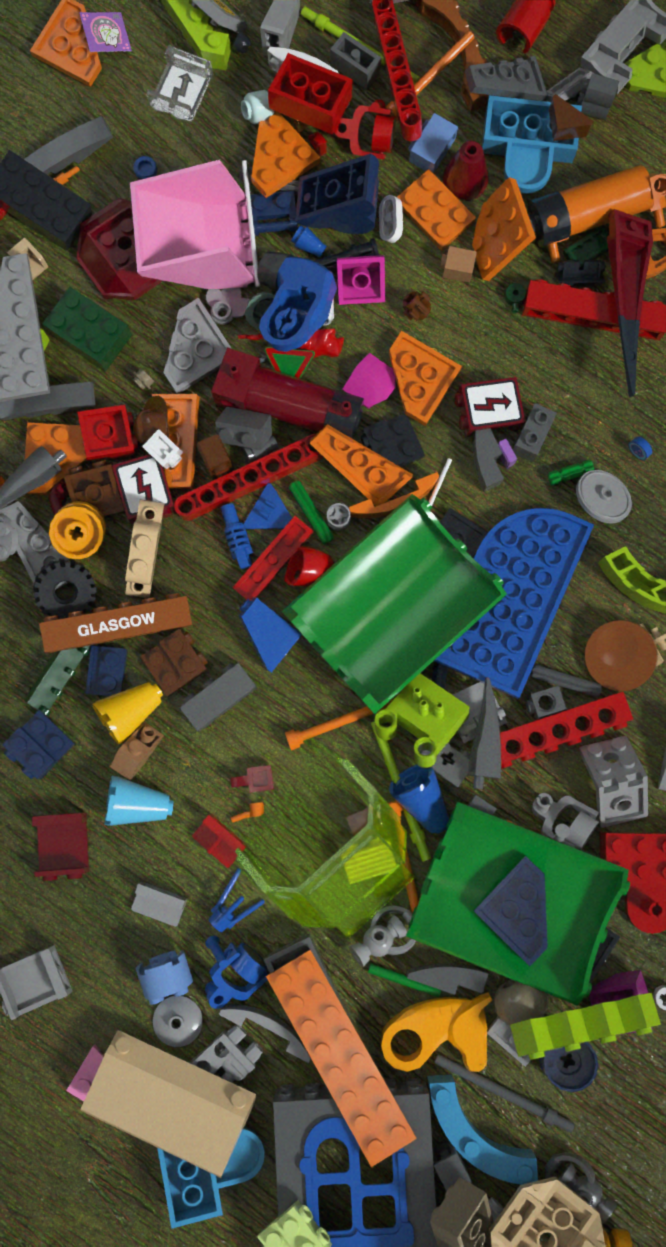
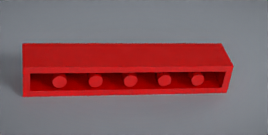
M542 279L530 280L526 290L522 316L620 333L615 293L594 292L590 288H571L570 285L563 283L555 285ZM642 301L638 337L660 341L666 333V305L661 301Z

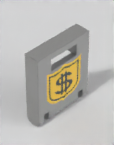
M192 0L191 5L196 9L200 7L212 18L210 23L217 26L218 24L238 33L239 31L243 33L246 29L247 23L221 0Z

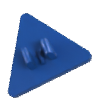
M271 483L266 485L244 522L245 529H284L291 521L292 517Z

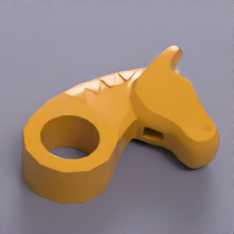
M489 992L481 994L474 999L457 997L434 998L404 1008L383 1027L380 1040L385 1060L395 1069L406 1072L415 1070L428 1060L440 1044L448 1040L462 1054V1060L467 1070L470 1072L482 1071L487 1066V1023L484 1008L492 1001ZM409 1029L415 1031L420 1036V1046L411 1055L403 1056L397 1054L391 1047L392 1037L400 1030Z

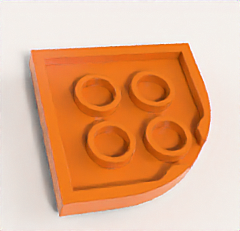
M511 177L483 203L476 223L472 247L474 251H477L476 262L482 280L490 281L536 238L517 181Z

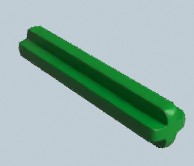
M299 480L292 482L289 485V490L324 545L328 544L334 539L332 532Z

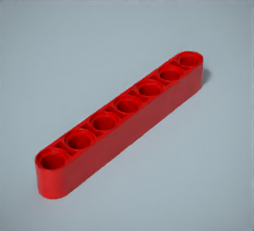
M372 0L374 23L401 134L405 140L415 141L422 135L421 112L393 0Z
M316 434L309 435L181 495L175 501V511L181 519L185 521L193 520L264 487L268 483H272L321 460L324 457L319 452H313L309 449L311 445L310 440ZM292 453H297L301 456L297 462L288 460L289 455ZM271 463L279 465L278 470L275 472H269L266 468ZM255 473L258 477L254 482H247L245 480L246 475ZM228 483H233L236 485V488L233 492L228 493L223 490L224 486ZM212 493L214 499L211 502L205 503L202 501V497L205 494ZM183 504H192L190 512L182 513L180 511Z

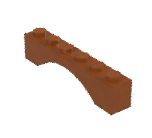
M414 0L421 15L442 27L451 36L455 44L469 31L466 19H462L459 13V6L456 0ZM475 38L460 52L464 71L470 65L487 63V60L484 57L482 58L479 53V46ZM464 72L461 95L469 111L473 112L487 105L489 95L470 93Z

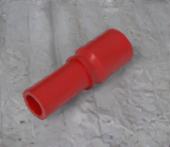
M515 0L497 27L496 35L500 44H504L506 40L513 37L512 32L518 30L526 39L525 47L522 50L526 54L549 21L550 12L553 11L556 0Z

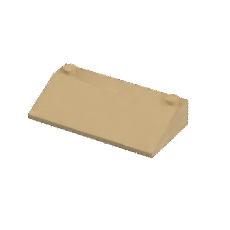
M118 1030L102 1059L82 1104L81 1111L221 1178L254 1106L256 1094Z

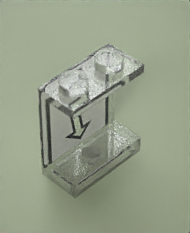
M168 45L165 51L167 65L155 92L148 89V101L150 106L158 112L165 111L179 120L185 119L192 122L213 76L211 61Z

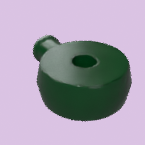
M519 283L510 284L504 292L506 302L512 305V313L520 311L519 305L526 298V290Z

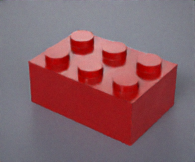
M288 53L268 89L269 109L333 134L352 98L353 79Z

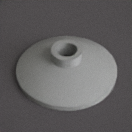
M182 995L178 997L171 996L163 1000L153 1015V1028L157 1037L163 1043L172 1047H182L193 1042L199 1035L203 1024L202 1012L199 1006L192 999ZM179 1019L181 1026H173L172 1020Z

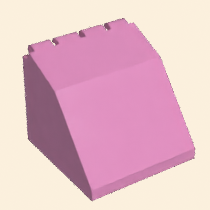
M220 160L130 182L137 272L141 276L204 289L247 288L248 284L255 283L253 265L246 266V264L253 263L249 222L241 223V221L248 220L246 195Z

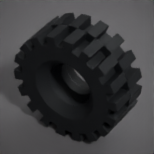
M60 558L56 562L52 560L47 566L44 565L35 577V583L33 584L34 598L37 607L41 609L44 615H58L59 619L69 618L68 613L83 611L85 615L87 610H91V605L96 599V586L91 573L80 562L76 563L73 559L65 560L64 558ZM66 581L74 586L75 591L71 598L63 600L56 596L55 588L60 582Z

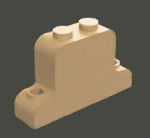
M140 499L127 564L125 595L150 598L165 503ZM152 510L155 514L154 518H147L145 512ZM134 584H143V589H135Z

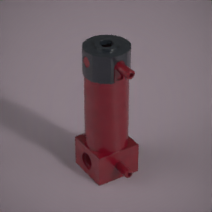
M228 347L211 391L217 407L223 409L232 407L269 414L272 418L315 432H319L328 424L352 439L358 430L365 400L350 393L333 390L262 367L259 357Z

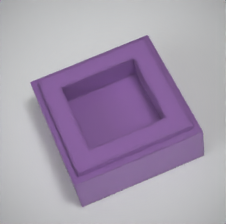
M504 439L498 443L502 452L500 459L505 468H509L516 463L517 457L507 439Z

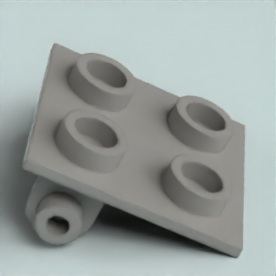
M478 682L453 694V696L469 706V718L458 730L463 743L474 739L476 736L484 692V683ZM495 698L500 727L507 723L505 719L506 714Z

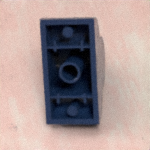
M370 153L300 177L295 222L310 228L323 229L331 227L347 234H364L372 231L375 227L379 188V160Z

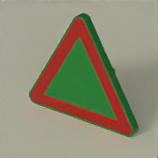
M269 346L265 348L267 357L275 371L301 379L315 356L313 350L293 349L285 352L277 351Z

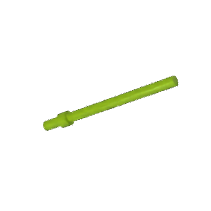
M304 6L301 15L315 23L316 28L321 31L326 30L337 38L345 32L380 56L381 65L385 67L382 53L330 22V18L322 13L319 15ZM411 72L413 84H415L420 77Z
M375 721L371 722L390 777L396 784L400 779L398 776L400 773L387 740L377 736ZM403 808L411 830L409 835L412 843H415L422 862L431 859L425 842L427 838L424 830L420 829L418 821Z

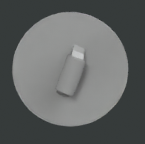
M592 470L586 472L577 482L576 494L582 508L596 520L611 524L618 523L624 520L630 513L632 508L630 493L626 486L614 475L601 470Z

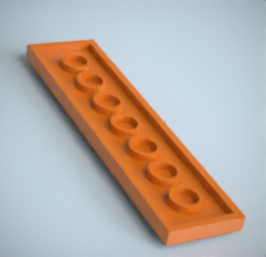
M311 949L267 975V980L370 1166L373 1167L417 1139Z

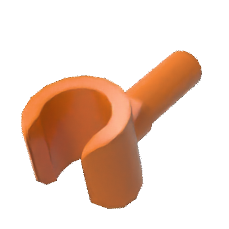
M263 802L250 803V811L232 816V823L245 818L263 815Z

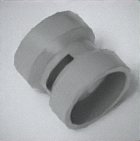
M335 503L328 508L327 523L332 530L342 531L349 526L350 510L342 503Z

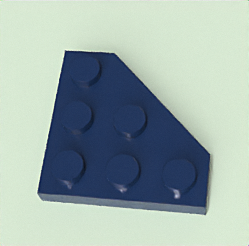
M525 856L474 912L531 966L548 948L545 873Z

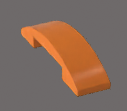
M436 472L416 480L414 484L416 491L374 507L371 499L348 507L350 517L366 519L388 516L411 494L419 499L425 497L437 483L439 474Z

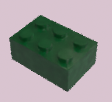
M72 287L67 289L42 323L49 335L105 372L132 336L126 323Z

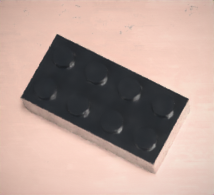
M11 150L7 152L1 161L0 208L65 251H68L80 233V224L92 215L91 204Z

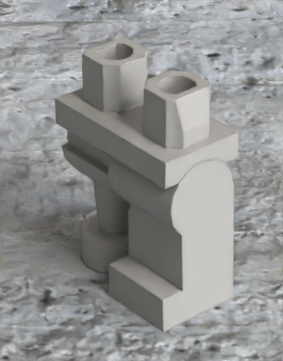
M236 1024L228 1031L225 1029L189 1063L212 1074L222 1067L225 1073L220 1078L232 1083L235 1080L244 1079L255 1068L256 1061L263 1053V1049L255 1041L244 1049L239 1042L247 1033L241 1026Z

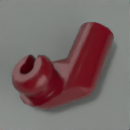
M64 481L55 484L48 496L54 516L63 507V501L68 495V489Z

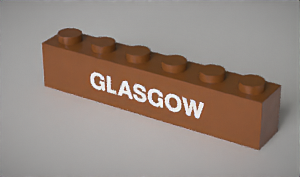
M180 593L166 595V600L157 601L156 597L142 600L140 605L133 606L132 602L118 604V609L108 610V606L93 609L94 613L84 615L83 611L68 613L69 618L59 619L58 615L43 618L44 622L39 623L44 652L47 654L190 627L192 620L187 596L181 597Z

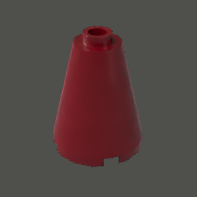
M475 141L465 142L444 169L443 184L457 198L471 201L479 198L485 192L489 175L482 146Z

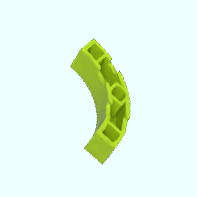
M626 546L603 557L598 562L604 574L623 594L644 607L666 614V581L657 579L647 573L645 568L631 555Z

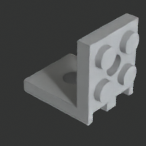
M627 736L579 747L582 760L596 787L597 811L599 812L597 820L600 827L603 828L648 817V776ZM614 759L617 762L609 763L607 760Z

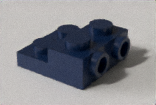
M38 710L23 727H19L3 746L7 749L4 754L11 761L15 762L18 760L24 766L21 770L30 779L34 777L42 779L76 743L47 715Z

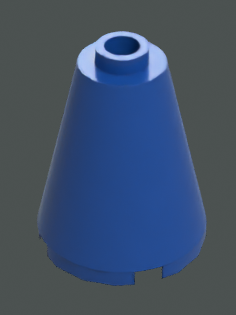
M418 765L409 767L398 775L400 779L396 784L394 781L391 782L389 786L391 796L428 832H443L446 829L449 816L434 769L432 767L422 768Z

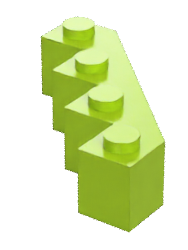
M161 0L174 23L182 31L186 41L199 56L203 66L226 71L231 52L229 34L213 31L214 25L210 23L212 18L200 7L194 8L191 5L192 0Z
M652 993L618 1001L600 1003L582 1009L564 1011L546 1017L528 1019L511 1024L510 1027L518 1057L529 1055V1059L533 1060L545 1057V1051L565 1047V1051L569 1052L581 1049V1043L598 1039L601 1040V1044L617 1041L616 1035L636 1031L637 1036L652 1033L651 1027L661 1025Z

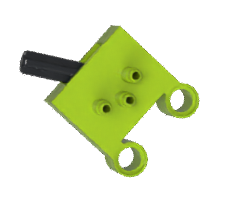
M436 661L434 662L431 680L420 673L402 689L386 709L379 711L375 716V730L379 738L383 740L393 739L397 734V724L419 738L414 744V759L416 764L422 768H429L435 764L437 755L469 718V706L445 690L448 667ZM383 723L392 724L389 727L381 726ZM423 750L431 752L429 755L420 754Z

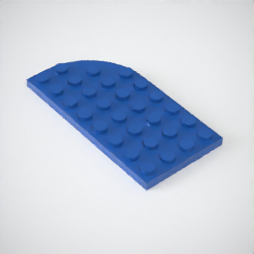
M536 508L517 512L495 525L482 540L473 559L491 575L496 573L504 582L502 587L507 595L434 661L484 684L485 678L489 677L493 688L519 699L594 524L563 511Z

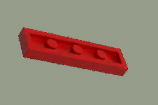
M294 516L232 588L245 600L248 598L252 600L253 597L257 598L287 564L294 550L301 547L312 535L313 530L298 517Z

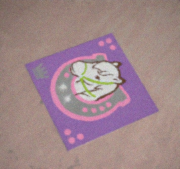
M79 12L90 52L132 51L121 12Z

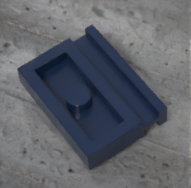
M91 646L85 694L112 696L123 691L127 649Z

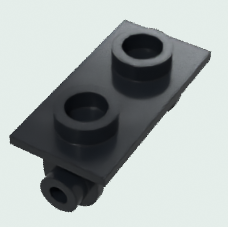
M562 260V262L557 263L555 276L558 283L570 286L575 283H584L589 286L605 283L602 272H605L606 264L601 262V260H584L583 269H579V260Z

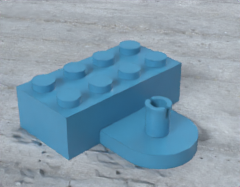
M489 95L482 138L484 154L505 156V179L507 180L509 177L516 179L521 193L539 191L547 184L550 178L553 161L573 163L578 150L579 138L553 141L549 117L551 102ZM572 105L580 112L582 111V106Z
M247 1127L243 1128L221 1178L157 1148L171 1229L223 1215L218 1189L250 1180L260 1171L265 1157L264 1147L256 1132Z

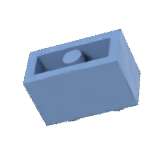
M434 113L430 121L426 119L423 123L421 137L411 142L408 149L410 152L409 162L424 171L429 169L434 174L454 143L458 126Z

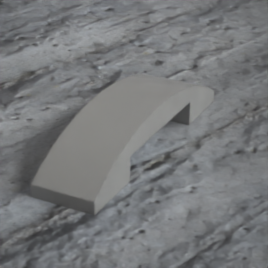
M230 1004L222 1007L219 1013L220 1016L239 1026H242L245 1018L252 1020L287 1039L289 1042L286 1051L309 1063L311 1057L307 1053L297 1032L280 1018L264 1010L246 1005Z

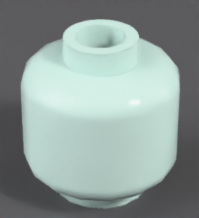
M266 90L247 93L241 102L243 117L251 124H259L260 121L267 120L270 116L274 115V110L269 109L268 91Z

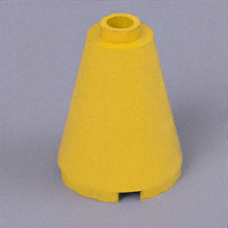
M147 682L98 700L92 704V707L103 726H106L109 730L110 736L119 745L162 702L160 697L163 696V693L156 683L151 685V683Z

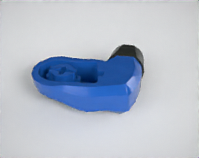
M268 251L259 263L257 277L261 285L277 293L272 304L260 320L259 330L265 341L277 351L287 352L301 347L323 326L328 319L337 286L333 273L323 265L310 259L295 257L292 254Z

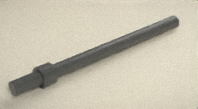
M437 1053L434 1059L435 1064L541 1117L543 1122L551 1126L554 1124L570 1133L573 1131L575 1123L558 1115L556 1110L548 1106L544 1108L476 1072H470L466 1067Z

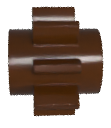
M418 291L410 292L403 300V308L405 309L403 314L410 320L413 318L416 321L425 319L431 311L430 306L432 304L429 302L431 298L424 291L421 293Z

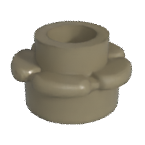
M142 368L137 372H133L136 376L133 380L143 390L145 387L151 389L150 386L155 381Z

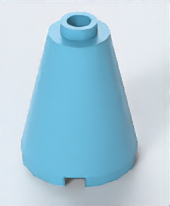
M112 775L104 825L112 826L166 820L167 815H172L174 801L169 800V795Z

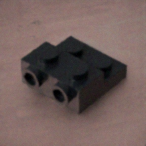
M405 414L388 421L384 419L363 428V435L360 436L363 445L400 467L425 458L411 422Z

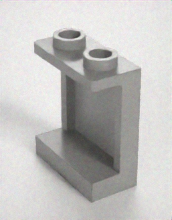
M55 945L0 968L2 1008L4 1013L10 1016L11 1020L51 1001L66 997L73 991Z

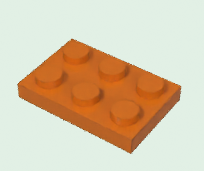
M429 169L397 196L402 201L403 212L441 251L476 221V217Z

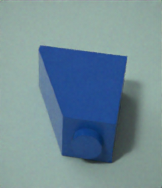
M253 597L252 600L248 598L239 608L242 611L239 618L264 668L272 673L302 634L258 598Z

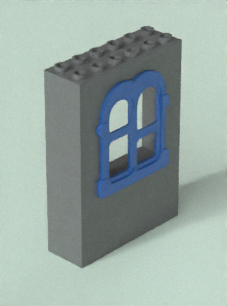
M417 1077L407 1078L406 1082L384 1079L417 1138L392 1154L393 1181L384 1184H363L361 1182L360 1146L327 1086H320L319 1083H308L305 1087L295 1088L293 1084L281 1085L280 1089H275L273 1110L278 1217L299 1200L302 1205H306L310 1209L314 1221L320 1227L318 1188L321 1185L348 1184L351 1188L352 1227L348 1230L326 1231L332 1243L331 1247H438L430 1223L432 1212L436 1208L430 1100L426 1081H421V1078ZM329 1138H336L344 1142L349 1153L348 1171L334 1173L318 1172L316 1153L320 1143ZM366 1196H393L395 1200L396 1224L388 1228H365L363 1225L362 1199Z

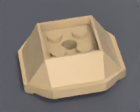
M557 1177L520 1185L489 1228L491 1247H606L598 1210ZM543 1233H551L547 1241L539 1240Z

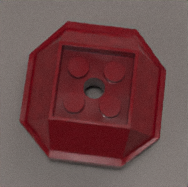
M118 198L80 224L76 259L104 299L136 300L163 282V280L143 277L137 272L132 201ZM126 244L131 245L127 250L121 249Z

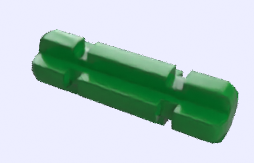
M586 460L581 464L577 463L561 468L559 471H551L547 475L549 483L555 485L560 483L561 480L565 482L581 477L586 472L594 470V465L591 460Z

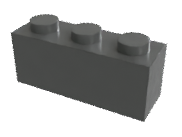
M233 663L229 664L221 671L223 675L217 680L211 678L201 686L203 688L201 692L197 695L191 693L182 700L184 705L180 709L197 731H202L257 689V686L239 663L236 665Z

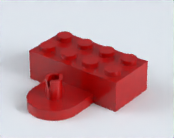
M599 832L600 858L629 870L627 880L630 881V887L625 895V911L629 921L637 929L646 933L653 934L665 931L666 833Z

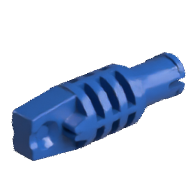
M233 503L223 505L220 509L226 524L224 533L233 560L237 559L241 569H248L252 566L250 554L253 551L245 525L240 523Z

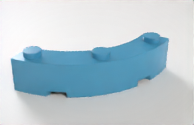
M427 1076L429 1093L439 1124L451 1144L467 1161L484 1173L506 1182L522 1185L538 1181L537 1158L532 1149L500 1145L487 1138L464 1114L458 1102L453 1076Z

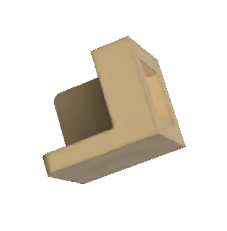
M23 238L7 252L9 256L27 253L32 280L48 268L43 256L26 238Z

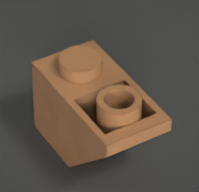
M143 722L118 749L110 767L130 781L146 763L164 735L146 722Z

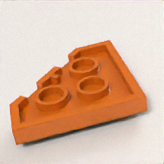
M61 0L30 49V53L36 59L91 87L102 70L98 52H90L79 14V12H86L85 6L75 0Z
M277 111L269 119L259 122L251 183L267 198L320 164V156L283 115Z
M401 331L389 349L391 364L405 415L426 426L459 374L462 366Z
M27 423L24 461L40 446H43L51 456L61 449L67 457L59 463L62 470L44 485L26 494H50L55 484L64 480V476L69 473L68 469L80 466L87 460L80 425Z

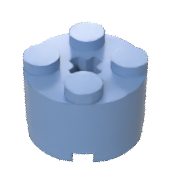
M180 950L179 955L176 954V951L157 955L149 959V965L144 967L143 963L136 967L144 998L149 1000L150 1005L157 1004L163 1001L164 997L172 994L174 997L186 994L189 991L188 986L193 982L185 953Z

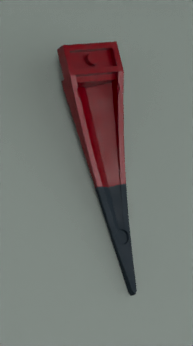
M614 209L608 214L610 235L607 237L628 395L631 398L635 395L639 326L646 276L653 245L651 221Z

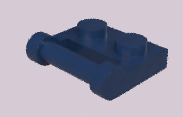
M294 191L276 192L267 198L262 194L250 195L255 236H259V233L291 230V233L298 230L297 222H295L296 206ZM290 218V221H280V222L258 223V221H257V220Z

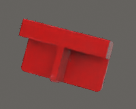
M209 814L203 820L201 826L192 835L207 850L209 855L212 854L227 868L233 864L248 846L212 814Z

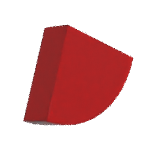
M318 131L310 134L308 140L315 152L320 157L326 154L327 144L324 137Z

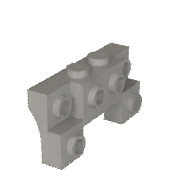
M630 0L618 15L613 16L609 26L604 31L599 32L595 42L581 57V67L594 72V74L618 80L619 84L616 94H618L632 78L633 69L622 62L641 40L647 37L660 45L666 39V13L658 8L652 0Z

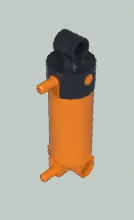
M638 165L528 201L527 213L536 236L535 241L540 247L548 245L551 262L556 263L560 261L558 242L567 240L572 235L608 224V214L614 209L631 215L644 211L653 212L656 227H664L665 220L662 208L666 207V174H649L644 166Z

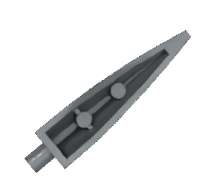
M43 446L36 449L0 487V510L52 479L62 470L59 463L67 455L61 449L53 456Z
M489 677L485 678L480 719L470 751L468 776H474L473 789H483L484 778L501 779L499 719Z

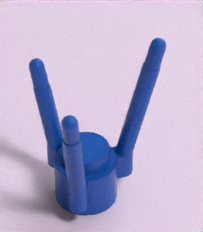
M240 868L236 870L217 904L211 909L213 914L208 919L211 925L221 933L226 928L231 929L237 922L265 903V900L262 899L235 918H233V911L244 900L243 896H240L229 908L226 906L221 908L241 873Z

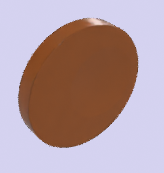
M615 620L600 626L592 633L585 648V662L591 676L600 685L615 691H628L644 684L653 674L658 661L657 646L652 635L641 625L628 620Z

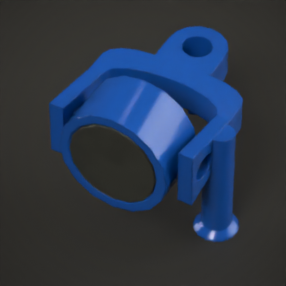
M210 936L206 940L205 945L211 949L217 962L209 971L213 981L207 983L205 992L209 1005L214 1009H220L232 997L241 1001L248 999L267 981L266 976L269 975V972L262 957L247 944L241 942L236 948L235 944L231 942L223 952L219 945V938L217 936ZM228 965H231L249 983L244 987L233 985L223 978L221 973Z

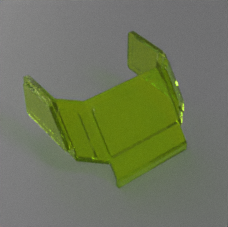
M339 756L337 758L338 762L369 795L367 825L299 887L276 886L249 853L240 848H237L235 852L238 855L236 859L257 885L291 920L294 918L305 927H337L347 938H350L415 877L403 865L406 858L407 830L400 824L401 818L349 759L346 758L344 760Z

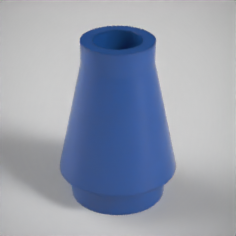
M303 226L298 228L291 240L296 248L316 255L319 258L327 247L308 227L304 228Z

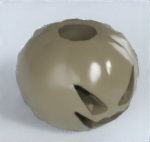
M509 978L495 993V1012L498 1018L509 1026L528 1019L540 1018L547 1011L549 994Z

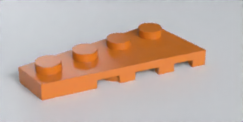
M152 394V397L160 396L165 400L168 411L169 439L183 451L180 455L182 459L175 467L164 468L168 486L170 489H193L200 397L197 394Z
M328 424L310 440V444L364 496L371 499L375 506L384 504L413 476L412 473Z

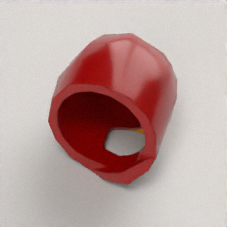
M312 547L296 548L289 560L284 581L292 586L309 587L335 562L330 555ZM297 570L301 571V572H300V575H299L298 578L295 580V578H294L295 572H296Z

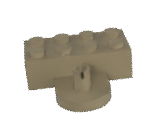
M459 1177L456 1183L448 1188L445 1199L440 1207H436L431 1215L430 1223L437 1246L491 1247L489 1228L494 1221L485 1191Z

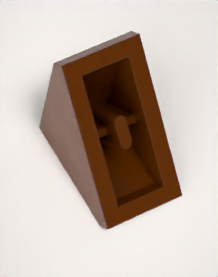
M557 94L553 96L549 107L553 141L587 137L594 121Z

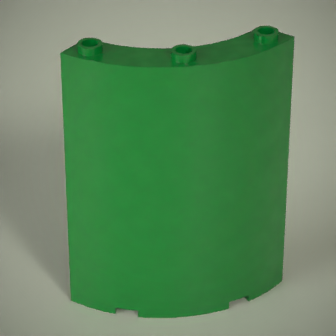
M413 494L282 610V613L374 714L507 595L502 587L504 584L502 579L496 573L491 575L466 552L467 547L458 538L455 540L430 511L432 509L430 503L425 498L419 499Z
M457 802L446 825V833L440 839L420 891L421 896L417 907L414 908L406 937L578 1006L584 997L588 998L591 992L592 983H589L595 957L600 943H603L606 939L608 932L606 926L618 901L629 890L630 881L627 880L629 870ZM525 856L545 873L548 948L531 966L474 912Z

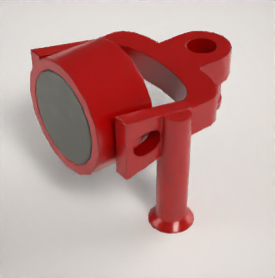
M377 99L371 106H358L353 114V119L341 118L334 133L337 137L350 139V149L354 155L364 156L371 153L378 159H386V153H391L396 117L389 116L392 114V109H386L385 102ZM366 112L377 113L372 135V151L376 152L363 151L359 145L360 123ZM342 123L347 127L345 132L339 128Z

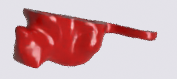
M336 329L317 330L305 344L296 349L313 350L315 352L313 358L323 355L334 358L338 357L341 353L344 337L336 338ZM262 334L238 335V339L265 340Z

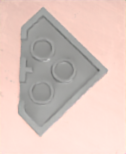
M199 298L179 309L176 318L177 323L172 335L169 356L164 369V375L176 394L183 392L220 369L227 347L231 348Z

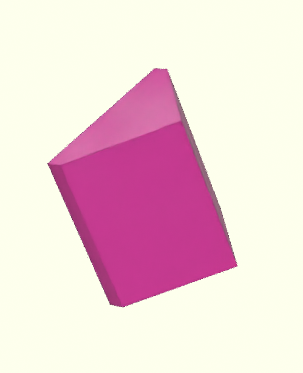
M384 255L337 258L339 305L385 302Z

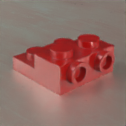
M125 405L77 412L87 460L134 456V449L138 448V443L135 435H131L130 426H134L132 413L126 411Z

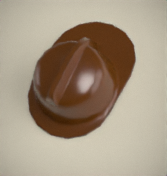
M160 396L151 397L146 402L143 411L137 415L134 421V435L142 444H145L158 429L169 438L167 405Z

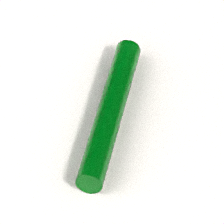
M372 963L369 965L367 973L436 997L440 995L441 990L410 980L404 974Z

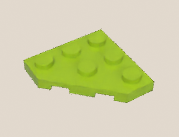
M665 39L660 45L655 44L624 63L633 69L632 78L625 85L628 90L635 92L639 90L652 92L651 95L666 98Z

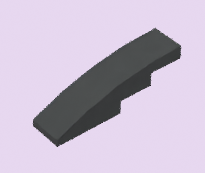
M100 116L55 138L24 160L47 175L50 172L57 174L73 161L79 164L112 139L113 135L105 119Z
M92 382L54 385L49 386V394L0 402V419L6 421L22 416L33 418L49 413L59 415L95 406L94 384Z

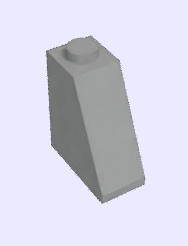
M300 0L273 1L260 27L263 55L268 56L267 50L270 47L289 49L300 15Z

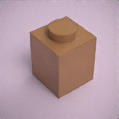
M449 246L447 255L442 254L440 268L444 269L443 278L470 283L477 251Z

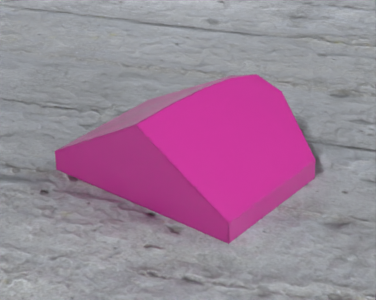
M369 353L356 366L342 391L364 398L363 406L369 409L373 405L387 400L395 389L394 371L387 364Z

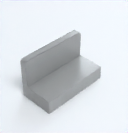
M145 882L138 883L135 891L136 897L131 908L132 911L176 927L179 924L188 898Z

